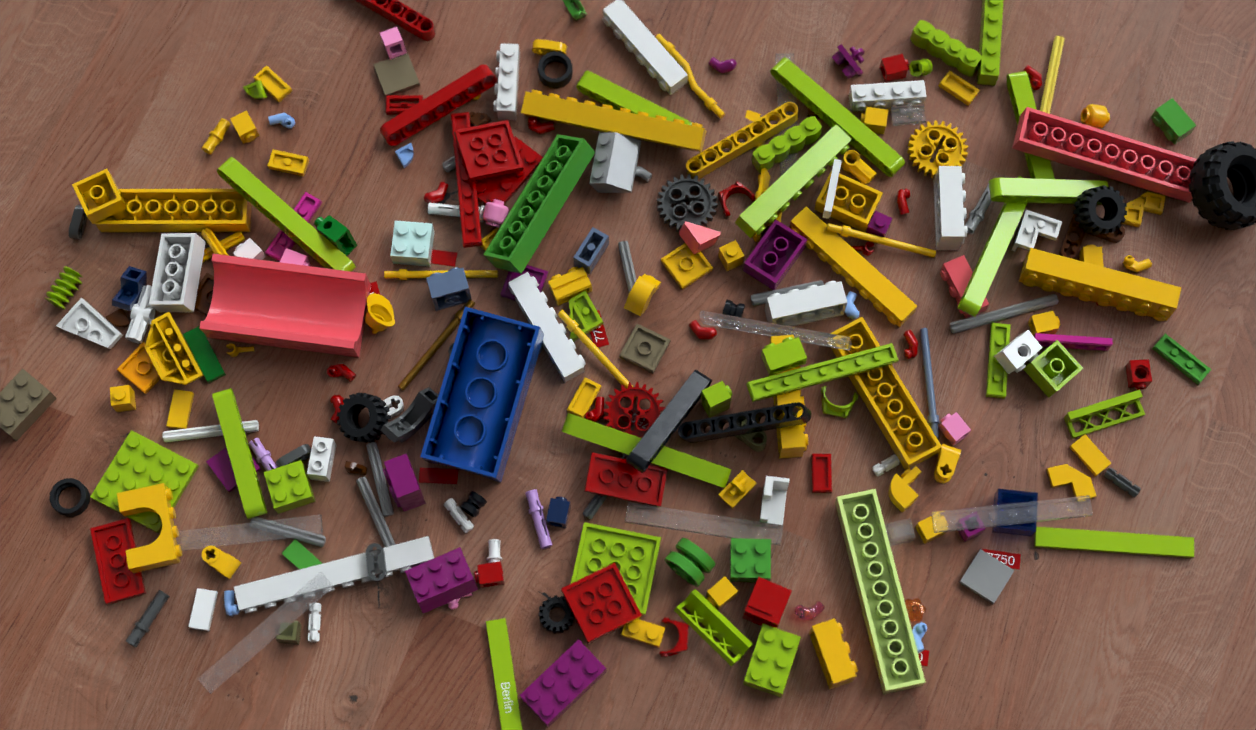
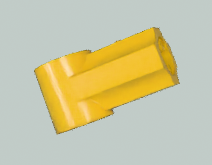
M848 150L844 154L841 161L843 170L850 172L865 185L872 181L877 173L860 158L857 151ZM846 159H852L855 163L851 164Z

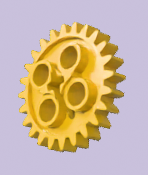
M937 120L934 121L933 125L928 121L926 127L921 124L919 130L915 129L914 135L911 134V141L907 145L910 147L907 153L911 154L909 160H914L912 166L918 165L917 171L924 170V176L931 173V178L934 177L939 166L962 167L961 164H965V158L968 155L965 152L968 146L964 145L967 139H961L963 132L957 134L958 127L951 129V123L945 126L944 121L941 122V125H938ZM930 136L936 137L937 140L930 139ZM944 136L945 139L942 143V146L939 149L936 158L931 163L930 160L933 157L934 151L937 149L941 138ZM946 144H952L954 147L949 148ZM922 151H927L929 155L922 154ZM938 159H944L946 163H941Z

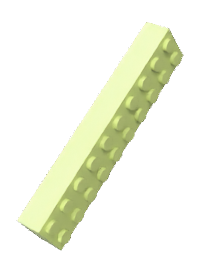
M876 489L838 496L835 505L882 692L887 694L923 686L925 678Z

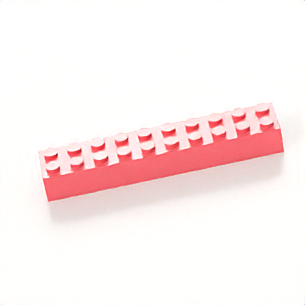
M1026 107L1020 115L1012 149L1188 203L1193 199L1191 192H1189V184L1191 183L1189 176L1197 160L1195 158Z

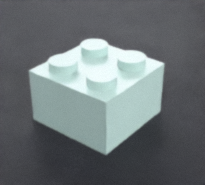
M395 221L390 254L393 264L430 267L434 240L432 223Z

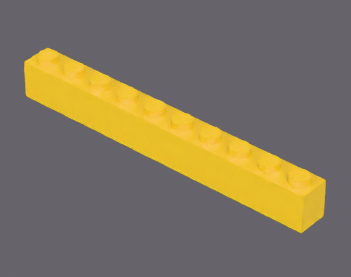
M538 90L525 91L521 113L525 116L601 132H616L639 140L702 152L707 132L705 128H702V124L692 123V125L684 124L685 121L674 119L672 122L666 120L667 117L656 115L653 118L648 117L649 114L638 111V114H634L626 108H620L619 111L614 110L613 106L602 104V107L595 106V102L585 100L584 103L577 102L578 99L573 97L561 99L560 95L549 93V96L542 95V91Z

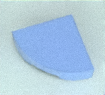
M411 143L395 151L403 168L411 163L414 156Z

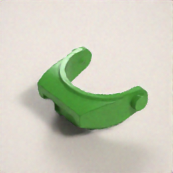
M563 0L575 21L588 15L579 0ZM574 2L576 3L580 11H578L576 6L573 4Z

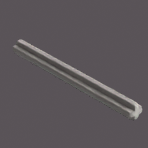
M1051 294L980 314L976 317L950 323L949 328L951 333L954 334L1057 305L1059 300L1056 294Z

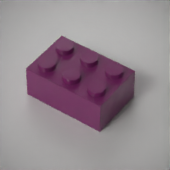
M775 219L744 262L743 271L770 289L776 290L805 249L807 239Z
M407 454L385 461L386 468L382 470L390 485L389 489L397 507H402L405 512L426 504Z
M460 547L405 571L423 614L478 590Z

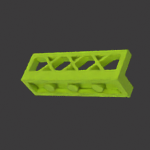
M1136 390L1068 412L1064 420L1072 439L1145 416L1140 399L1143 397L1141 391ZM1135 403L1139 413L1131 414L1125 410L1128 405ZM1112 410L1121 413L1117 420L1107 416ZM1098 416L1103 421L1101 425L1096 426L1090 423L1091 418ZM1077 421L1085 424L1083 431L1077 433L1072 423Z
M696 589L674 609L731 667L753 645ZM686 607L691 612V615L687 614L682 608ZM698 622L702 623L705 628H701ZM712 636L717 637L720 640V643L716 642ZM727 650H730L733 654L736 655V657H731L727 653Z

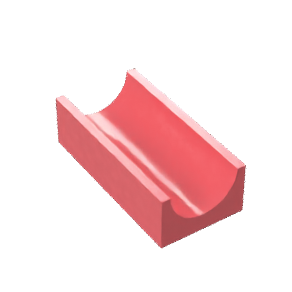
M212 254L211 261L214 268L213 295L208 315L204 321L200 322L199 328L208 338L359 358L365 314L367 312V297L371 287L366 273Z

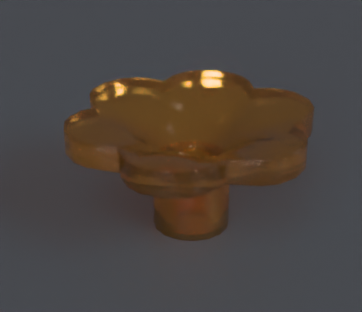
M918 598L913 600L906 599L905 605L910 622L914 620L917 622L921 621L923 614L926 612V607L921 604V600Z

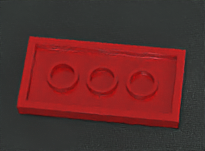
M515 136L514 139L524 166L523 171L476 180L478 200L485 205L487 202H493V199L504 201L505 205L536 170L543 157Z
M592 452L584 492L661 507L668 468L649 465L646 471L641 473L627 464L626 459Z
M126 518L90 528L105 603L108 605L146 594L142 572L132 573L128 569L126 550L136 548L131 520Z

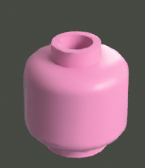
M493 199V202L485 204L483 220L486 221V225L500 228L508 215L509 208L504 205V201Z

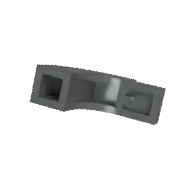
M430 387L419 391L407 410L398 418L384 424L381 431L394 443L397 441L403 443L408 440L433 415L438 394Z

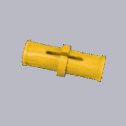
M221 118L214 130L210 131L207 141L201 148L205 153L212 155L219 142L223 141V136L231 126L229 121Z

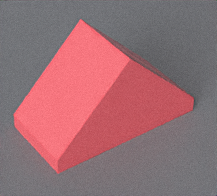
M687 221L684 222L679 231V235L693 254L713 246L721 233Z

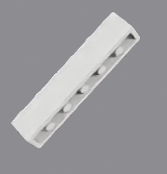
M615 0L603 9L602 20L605 25L610 26L614 30L615 36L619 40L622 39L627 50L636 55V59L641 65H645L649 75L659 81L663 91H667L671 95L688 83V74L623 0Z
M526 272L508 282L509 290L516 296L515 300L529 324L541 327L544 333L543 347L563 381L567 382L585 372V360L581 354L577 355L575 352L576 346L572 339L568 340L566 337L567 331L564 325L557 322L556 318L558 316L553 307L549 308L547 305L548 299L543 291L540 293L537 286L539 284L534 276L531 277Z

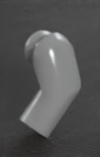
M637 166L635 176H639L649 182L653 174Z

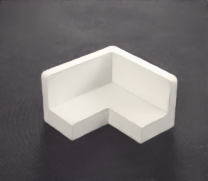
M1026 210L1021 219L1012 251H1016L1017 247L1026 250L1034 249L1038 235L1056 241L1062 221Z
M766 476L759 523L783 525L786 493L790 479Z

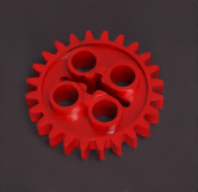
M629 382L628 388L621 385L620 392L614 389L615 396L608 395L611 402L605 401L609 408L603 409V412L608 413L603 419L610 421L605 426L642 438L665 407L659 406L663 403V400H657L659 393L653 395V388L647 391L646 384L639 388L638 382H636L635 387H632ZM636 396L638 397L637 412L640 415H636L635 430L632 431V415L629 412H633L634 397ZM624 398L630 399V407L623 408L620 405L621 400ZM648 400L651 404L650 408L647 410L641 409L639 406L640 402ZM620 418H628L629 425L627 427L619 426L618 421ZM646 419L649 423L648 427L640 429L637 425L639 420Z

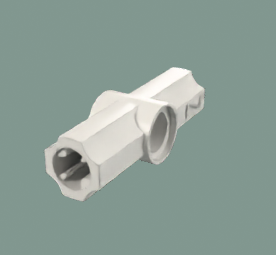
M150 285L143 286L138 303L132 307L131 322L125 336L127 340L138 344L143 342L148 325H151V321L155 317V309L149 305L152 289Z

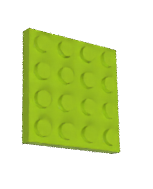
M131 430L90 497L120 513L117 493L164 483L168 488H171L173 500H170L171 507H175L199 466ZM143 512L126 516L158 534L162 529V520L154 512Z
M584 522L571 584L615 563L641 614L646 615L661 537Z

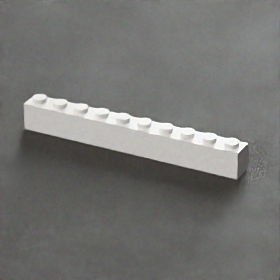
M428 536L384 547L387 569L386 577L392 576L394 571L400 570L401 573H404L413 566L434 559ZM373 550L370 552V555H373L374 560L378 561L377 554L381 553V551ZM365 552L235 586L234 591L239 610L245 611V614L257 611V607L260 606L271 608L277 606L276 602L284 600V603L296 601L298 596L303 595L304 598L315 596V592L323 590V593L334 591V587L340 585L343 588L354 586L356 581L362 580V583L373 580L368 575ZM375 564V571H372V575L379 576L383 573V570H380L378 564Z

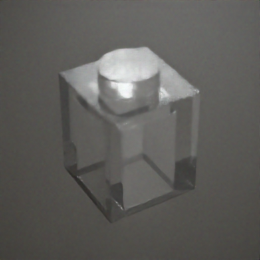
M911 518L887 523L886 531L890 546L914 541L915 533Z

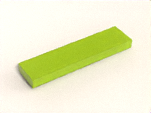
M992 322L990 325L986 397L1006 398L1008 373L994 356L1010 343L1011 324Z

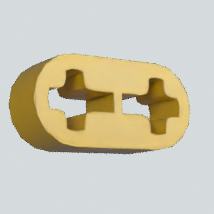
M541 39L533 41L532 52L535 54L545 55L550 52H561L566 55L567 45L562 42Z

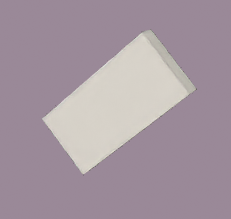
M197 588L189 628L204 631L210 630L218 595L217 591Z

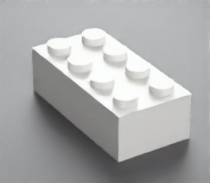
M939 166L933 180L936 250H959L961 244H964V237H967V226L964 225L967 210L963 208V202L966 200V191L962 190V184L965 183V173H962L961 166Z
M196 233L161 234L149 305L158 312H194L206 241Z
M829 281L822 286L811 285L804 290L793 289L786 294L774 293L767 297L765 314L770 331L844 315L847 299L842 281Z

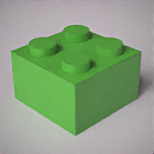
M731 538L730 582L756 583L758 577L770 581L771 539Z

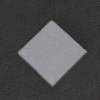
M980 549L959 583L994 604L1015 570Z

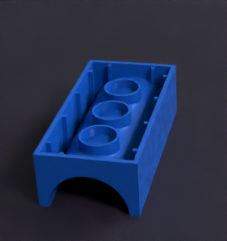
M469 307L464 308L420 456L422 459L429 463L458 468L497 482H502L544 338L541 327Z

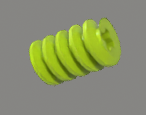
M67 266L63 268L65 273L59 274L61 279H55L54 282L57 286L51 285L50 289L53 292L47 291L46 295L48 298H45L54 306L64 310L65 306L62 303H70L67 296L74 297L71 290L78 291L75 284L82 285V281L79 278H83L81 274Z

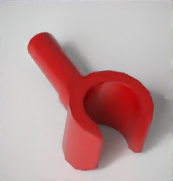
M867 242L864 246H851L856 251H862L867 256L874 252V250L867 249V247L874 246L873 242Z

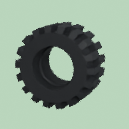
M1099 186L1083 191L1082 195L1077 197L1078 202L1074 203L1076 210H1073V213L1077 216L1075 221L1080 223L1078 225L1080 229L1084 228V232L1091 235L1106 234L1119 229L1122 226L1121 223L1125 221L1124 215H1127V211H1125L1127 204L1123 203V195L1119 196L1120 192L1114 190L1111 186ZM1098 201L1102 203L1105 209L1103 220L1096 214V204Z
M366 393L349 395L350 399L345 398L343 400L344 405L340 404L339 406L341 409L340 413L337 412L339 417L337 425H341L339 430L344 433V436L350 438V440L363 443H372L375 440L381 439V434L385 435L381 428L384 424L388 423V420H391V415H388L390 410L389 407H385V401L377 396ZM367 407L370 419L368 424L361 429L358 423V416Z

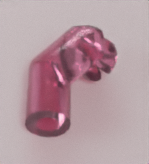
M818 601L811 608L798 605L794 612L800 619L813 620L825 607Z

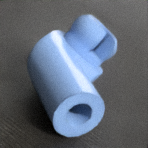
M286 113L268 117L270 125L280 123L286 128H292L295 125L294 118Z
M849 291L846 296L847 306L845 314L849 318L857 319L860 312L853 304L857 294Z
M233 590L224 591V606L228 616L238 615L240 612L238 605L234 604Z
M923 622L917 623L912 629L918 653L925 650L921 640L927 631V625Z

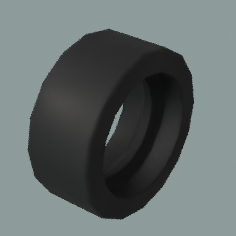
M550 52L540 59L538 75L540 81L545 86L558 89L570 82L573 68L571 60L567 55L561 52ZM560 62L565 65L566 73L559 78H550L545 74V67L549 63Z
M65 478L58 481L52 487L49 501L51 506L60 515L75 517L87 509L90 503V494L88 489L79 480ZM75 487L81 493L79 503L70 509L63 508L58 501L60 493L65 488Z

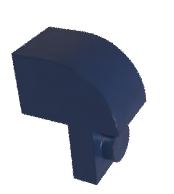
M131 266L120 277L121 289L112 299V306L128 311L132 309L134 304L138 303L143 286L147 284V271Z

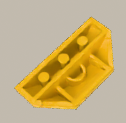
M170 312L153 319L147 336L145 350L161 380L187 385L201 378L203 373Z

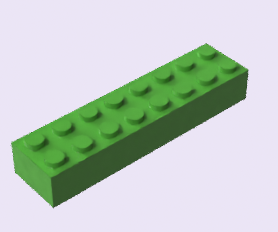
M557 134L483 254L495 268L522 274L595 154V151L585 139Z

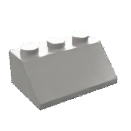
M616 132L599 133L589 184L598 193H632L641 141Z

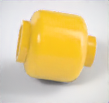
M1089 104L1081 112V122L1094 128L1102 129L1110 120V114L1103 105Z

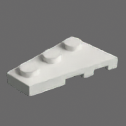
M83 298L56 325L58 328L109 349L123 336L121 332Z

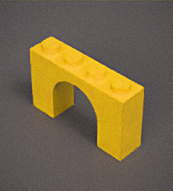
M161 483L117 493L119 511L124 517L143 512H154L162 520L161 533L153 543L126 550L128 569L132 573L180 563L182 549L180 544L177 545L176 538L179 537L178 527L174 526L173 521L176 518L174 507H171L170 500H173L171 488Z

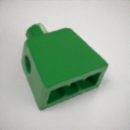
M327 216L325 219L318 217L315 220L314 225L317 227V231L346 256L358 246L349 229L333 217Z

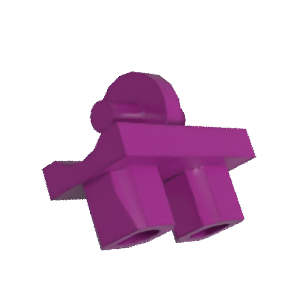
M840 44L837 47L839 51L832 56L833 60L838 66L846 60L849 62V65L842 69L848 79L856 74L861 76L863 72L855 61L858 60L860 64L864 62L862 58L864 50L862 48L856 50L853 46L850 48L852 53L850 56L843 45Z

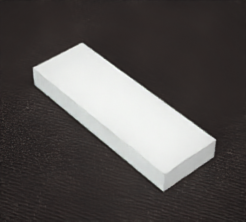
M834 159L822 218L829 219L831 216L841 167V160Z

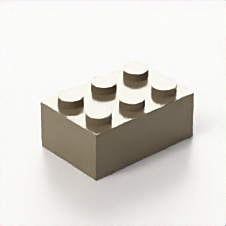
M22 369L0 392V428L17 441L57 398L28 372Z

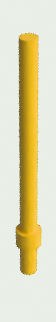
M828 223L826 227L827 231L839 233L843 237L848 238L851 236L935 258L936 255L935 250L854 230L850 226H838Z
M399 269V271H384V278H399V280L427 278L433 273H445L448 271H408L407 269ZM464 270L466 278H498V270Z
M561 310L557 315L567 325L566 328L571 333L574 332L621 385L628 388L629 381L579 328L580 325L575 319L572 320L564 310Z

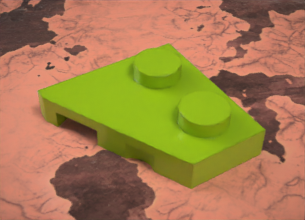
M586 291L569 299V317L572 320L575 319L580 325L579 328L585 334L604 324ZM574 332L570 334V339L573 341L579 339Z

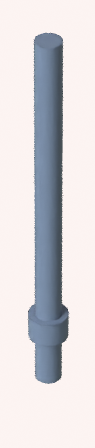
M921 328L920 336L929 411L927 420L935 436L939 439L938 424L940 422L939 415L936 412L928 329Z

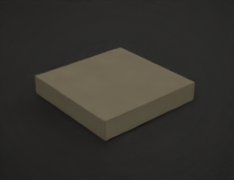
M408 52L393 59L373 64L385 97L386 95H396L420 86Z
M636 324L619 358L654 374L671 340Z

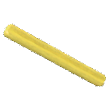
M1055 36L1040 106V111L1049 114L1064 44L1063 36Z

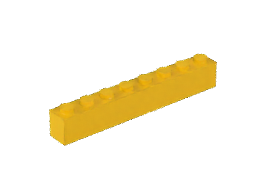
M806 206L791 220L789 228L807 239L806 247L818 253V257L823 262H828L836 274H841L845 278L848 285L858 289L859 294L864 299H869L877 311L883 312L893 325L896 324L901 327L915 313L917 305L837 233L827 231V224Z

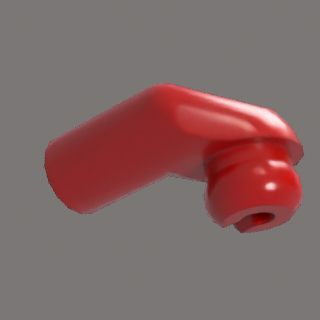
M1027 65L1023 71H1026L1028 77H1030L1031 88L1038 90L1042 86V75Z
M536 117L528 119V127L538 134L555 130L553 121L542 124L537 121Z
M907 188L904 190L900 189L897 193V205L900 215L909 213L906 198H909L911 195Z
M697 320L689 324V327L699 339L710 340L717 335V330L714 327H701Z
M907 330L903 336L909 344V349L904 350V355L906 359L917 356L918 341L913 332Z
M333 395L330 399L335 408V412L330 420L336 424L337 420H339L337 412L340 413L341 411L339 406L340 404L344 405V398L340 395Z
M604 397L595 398V408L590 412H586L585 419L597 422L604 416Z

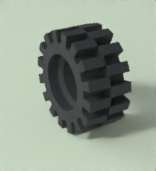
M557 595L553 598L548 597V600H544L539 608V618L542 626L548 632L551 631L554 634L569 630V627L573 625L575 617L566 599L563 596L558 597ZM555 607H559L565 612L563 620L559 622H554L549 617L550 611Z

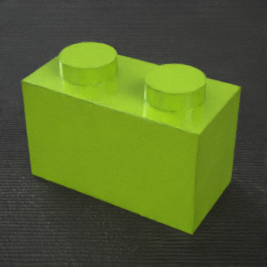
M788 337L782 343L776 345L775 343L768 344L762 349L761 353L769 376L804 365L807 361V356L799 337L794 339L793 337Z
M723 381L702 390L700 402L708 417L711 418L730 409L731 396L733 394L728 385L725 386Z

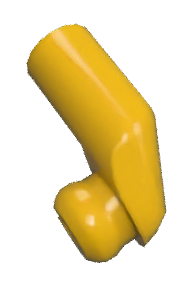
M1128 255L1123 261L1125 268L1136 273L1152 267L1149 258L1137 262L1131 255Z

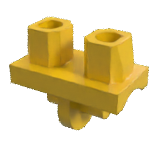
M742 470L718 496L733 509L754 488L757 482Z

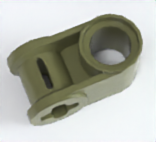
M747 419L742 422V427L746 425ZM764 431L735 436L754 451L759 452L766 447L767 435ZM759 437L763 442L756 444L753 439Z

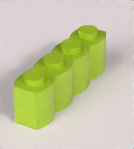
M919 20L912 31L910 40L915 46L926 49L930 55L941 58L945 64L956 67L962 74L972 77L978 69L982 58L979 52L966 48L961 41L951 39L946 32L935 29L929 22Z
M815 116L804 119L799 126L789 128L784 135L776 136L769 144L758 147L752 154V164L759 173H761L762 168H766L768 171L774 163L786 160L790 154H795L801 151L805 145L817 141L821 135V124Z

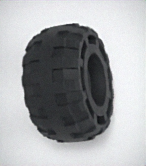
M1230 141L1205 150L1206 152L1197 158L1189 176L1191 179L1189 192H1191L1193 198L1191 200L1194 207L1196 206L1199 210V215L1203 219L1208 220L1209 224L1218 228H1225V230H1236L1254 225L1256 223V148L1251 144L1241 141L1236 143ZM1227 177L1232 184L1234 196L1228 187Z

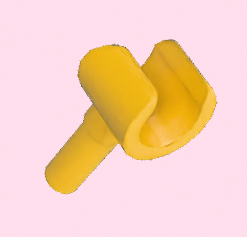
M232 343L226 345L229 349L234 348L232 352H227L231 357H236L242 352L254 351V347H237Z

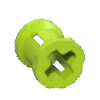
M928 59L912 61L909 65V72L912 76L928 75L933 69V65Z

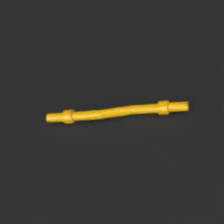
M661 34L656 35L655 38L688 74L690 88L704 102L708 110H712L722 119L725 113L717 106V102L697 85L689 63L675 50L676 47L671 42H667Z

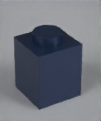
M564 497L550 499L546 518L547 525L560 528L567 527L571 507L570 501H567Z

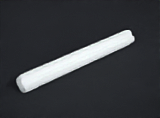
M257 420L242 422L245 433L259 431ZM221 425L164 431L162 436L164 442L223 436Z

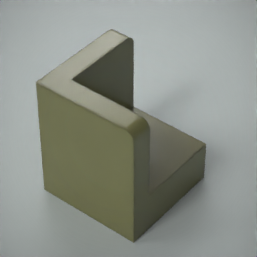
M294 621V623L281 622L280 633L276 635V640L279 643L299 645L302 624L299 621Z

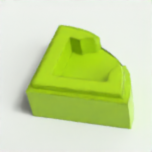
M258 80L243 87L245 92L253 98H267L262 81Z

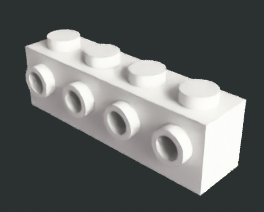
M500 44V50H497L496 55L499 67H496L498 84H495L497 100H494V111H497L498 120H516L520 63L519 44Z
M924 80L851 85L849 91L850 111H864L866 107L879 109L922 107L926 100Z

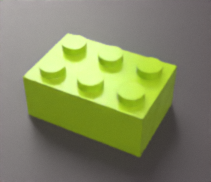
M762 624L743 685L782 697L801 636Z

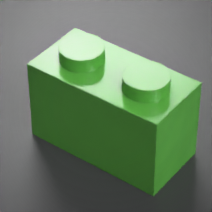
M1173 98L1155 109L1151 116L1153 123L1160 127L1165 137L1172 141L1174 145L1191 134L1196 127V124Z

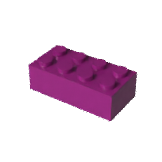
M578 639L519 696L549 728L607 672V669Z

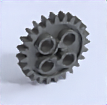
M681 174L680 180L674 176L673 183L668 180V187L662 186L663 192L658 193L659 199H657V204L659 206H657V211L661 212L660 218H664V224L670 222V229L676 226V232H678L685 221L705 227L708 225L707 220L713 221L711 215H716L715 209L718 203L715 202L717 201V196H713L715 193L714 189L709 190L710 183L704 185V178L699 182L697 175L694 179H691V175L688 174L687 179H684V176ZM696 191L699 194L697 196H693L690 193ZM675 194L681 196L679 199L672 198ZM700 208L703 211L700 213H696L694 209ZM681 211L684 215L677 216L675 213Z

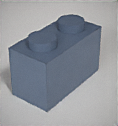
M592 227L573 257L574 266L578 268L583 267L586 273L591 274L609 245V236Z

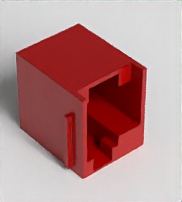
M758 577L742 618L760 626L766 624L777 628L792 590Z

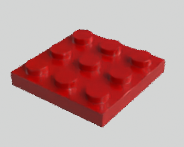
M508 120L454 130V136L469 182L523 171L524 166Z
M615 563L561 588L587 643L642 617Z

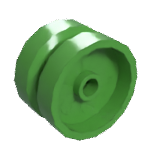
M681 538L676 544L677 552L671 551L664 561L682 579L695 587H699L705 578L703 573H710L716 564L695 543L686 538Z

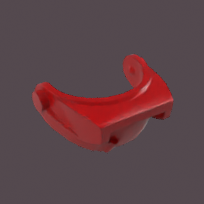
M738 181L718 193L719 201L724 210L723 213L727 217L731 216L726 206V200L732 194L742 193L747 195L752 202L755 201V194H752L748 188Z
M663 618L662 623L674 624L678 628L679 640L673 649L660 651L661 657L673 656L687 651L689 625L680 621L670 620V618Z

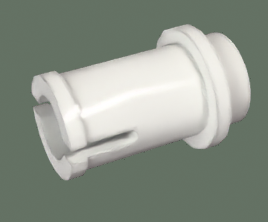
M498 539L488 540L489 557H487V561L489 563L502 561L500 556L501 541Z

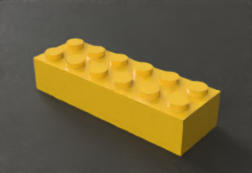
M794 335L771 336L769 344L775 343L776 345L782 343L788 337H793L794 339ZM798 366V367H795V368H792V369H789V370H786V371H783V372H787V371H790V370L798 369V368H801V366ZM801 389L774 396V406L796 402L804 405V396H800ZM803 409L798 411L797 417L802 415ZM784 413L779 415L778 420L783 419ZM806 423L776 429L779 459L803 457V453L807 451L808 434H804Z

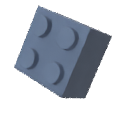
M455 267L448 272L433 273L430 277L426 278L436 311L467 303L470 299L472 300L464 268Z

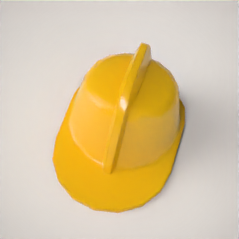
M376 293L370 294L367 297V312L365 314V322L371 327L374 334L395 325L391 303L384 296Z

